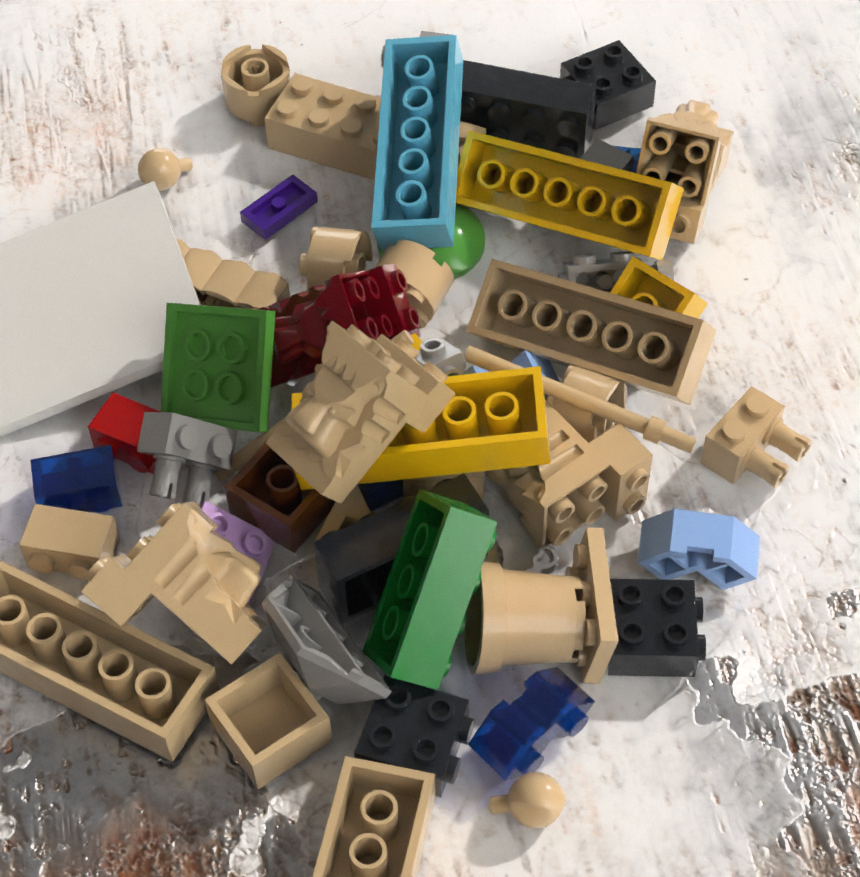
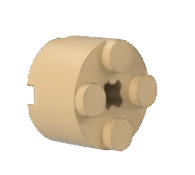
M263 44L262 49H251V45H245L228 53L223 59L221 71L226 107L231 114L239 119L248 121L250 125L256 127L264 126L265 116L291 79L286 55L273 46Z
M314 226L310 233L308 253H302L299 264L301 275L307 276L306 292L313 286L325 285L324 281L335 275L366 271V261L372 262L373 255L369 234L365 231Z
M398 240L395 246H392V243L388 245L376 267L396 263L397 269L403 272L407 281L408 288L405 292L409 304L418 313L420 328H424L432 320L454 282V275L445 261L441 267L433 260L436 253L429 248L413 241Z
M572 364L567 367L563 377V384L621 408H626V383ZM549 396L547 402L588 443L617 425L610 420Z

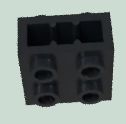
M620 40L561 63V79L597 85L594 130L653 107L656 80Z
M610 579L618 644L607 666L608 675L695 677L698 661H705L706 637L705 634H698L697 623L703 622V598L695 597L694 580Z
M384 675L383 680L392 692L386 699L374 700L355 748L354 757L435 774L436 797L441 798L446 783L454 784L457 778L461 758L456 757L460 744L467 745L473 732L475 719L469 717V700Z

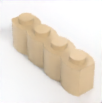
M177 239L201 305L259 309L290 298L289 283L280 275L264 271H254L247 263L242 261L222 260L211 250L189 248L186 243Z

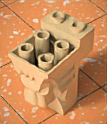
M689 100L687 104H680L673 114H663L656 118L648 117L636 172L637 174L672 182L684 188L669 238L691 244L695 243L703 228L709 197L727 164L734 131L717 127L719 115L716 111L710 110L708 103Z
M331 321L327 326L326 343L322 352V364H317L314 369L316 372L315 379L306 384L302 392L301 403L288 413L285 422L280 423L275 428V432L267 440L266 444L321 495L342 504L405 423L425 433L456 393L444 384L448 376L430 361L424 366L415 360L420 352L401 337L394 343L381 334L375 341L352 324L345 330Z
M545 400L551 464L486 471V476L508 492L511 503L523 514L520 520L535 541L538 549L542 545H561L572 535L573 531L585 523L589 525L596 522L603 515L604 511L614 521H617L627 513L630 515L636 513L646 503L653 454L621 423L588 443Z
M194 501L185 502L182 505L180 503H173L156 522L161 529L154 537L149 535L146 538L144 536L130 550L127 556L122 554L112 558L110 556H107L105 559L100 558L85 574L84 578L89 583L81 592L120 627L134 620L155 596L231 665L267 624L247 604L260 583L261 576L259 573L262 568L261 564L238 551L232 541L217 533L215 530L218 525Z

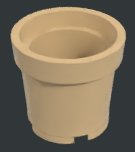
M483 562L480 570V586L476 593L471 596L466 610L467 620L464 628V641L470 673H497L501 667L578 662L579 657L573 652L574 650H583L586 629L585 601H576L575 589H583L580 578L578 576L502 569L499 563Z

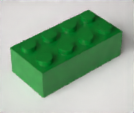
M421 489L418 491L362 651L389 677L438 690L442 678L450 670L452 663L451 652L456 638L461 635L465 628L467 620L466 610L471 596L476 593L480 586V570L486 554L494 546L496 540L495 528L498 521L465 503Z

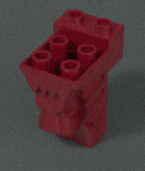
M396 263L381 265L367 271L338 274L324 281L325 285L313 286L307 292L294 294L290 298L257 309L275 311L271 388L316 373L314 370L316 365L322 364V352L326 343L327 326L331 321L345 330L352 324L375 341L381 334L391 340L403 330H406L410 335L416 333L418 337H421L418 329L420 328L418 313L409 304L405 292L408 288L407 281L403 272L397 269Z

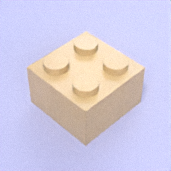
M281 653L273 656L205 699L211 725L258 790L333 741L329 716Z

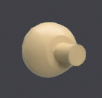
M155 148L147 151L140 159L138 175L144 185L155 181L158 190L164 191L177 183L182 172L191 171L193 163L189 157L178 159L168 149Z
M529 772L521 775L513 783L509 794L491 796L489 808L493 815L511 812L512 816L520 824L528 828L538 829L547 827L556 821L563 810L566 795L558 782L550 775L542 772Z

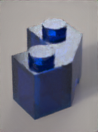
M558 667L536 671L524 681V687L526 688L524 693L510 705L504 699L496 705L468 743L505 781L520 777L529 772H535L543 763L544 756L541 754L551 740L566 736L574 737L585 727L589 720L586 714L595 701Z

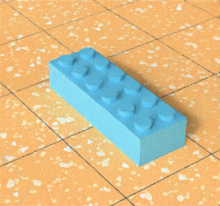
M457 35L385 39L371 224L380 250H386L391 243L392 246H395L398 240L413 241L427 248L453 247L463 79V57Z

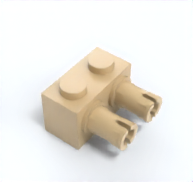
M751 386L706 435L700 464L732 484L748 470L764 479L774 488H777L780 482L787 476L790 466L767 454L764 451L765 448L770 444L789 455L795 461L800 462L802 457L809 451L812 440L800 435L783 423L784 405Z

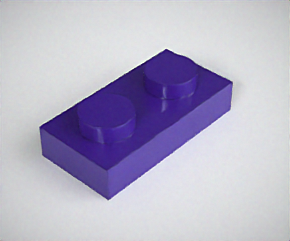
M292 174L240 211L241 222L264 240H267L318 202L317 192Z

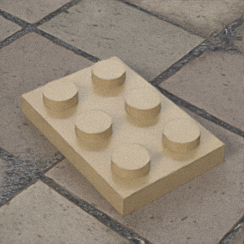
M586 527L581 543L574 546L572 567L567 566L565 575L578 576L580 578L583 589H575L576 601H585L586 608L583 650H574L573 653L579 657L578 662L574 664L576 667H581L583 683L600 684L618 644V634L603 528Z

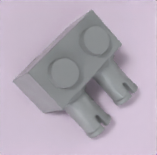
M144 412L137 452L151 455L156 459L149 495L175 500L181 464H186L189 470L182 503L194 501L200 506L204 501L208 502L214 472H217L218 469H231L238 431L173 412Z

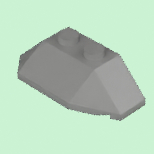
M290 576L265 598L262 605L273 635L285 653L283 657L292 669L298 672L302 678L301 681L315 699L320 700L321 697H324L341 705L386 699L392 691L319 591Z

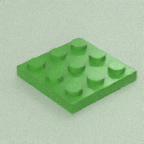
M167 303L160 411L177 413L235 430L268 432L275 311Z

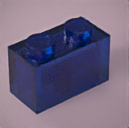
M111 445L30 460L36 504L97 513L123 506L118 467Z

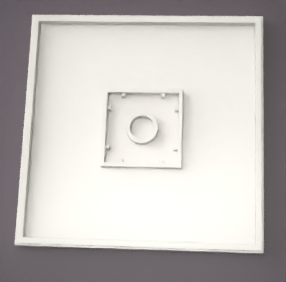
M155 181L0 243V437L163 370L167 303L201 304Z

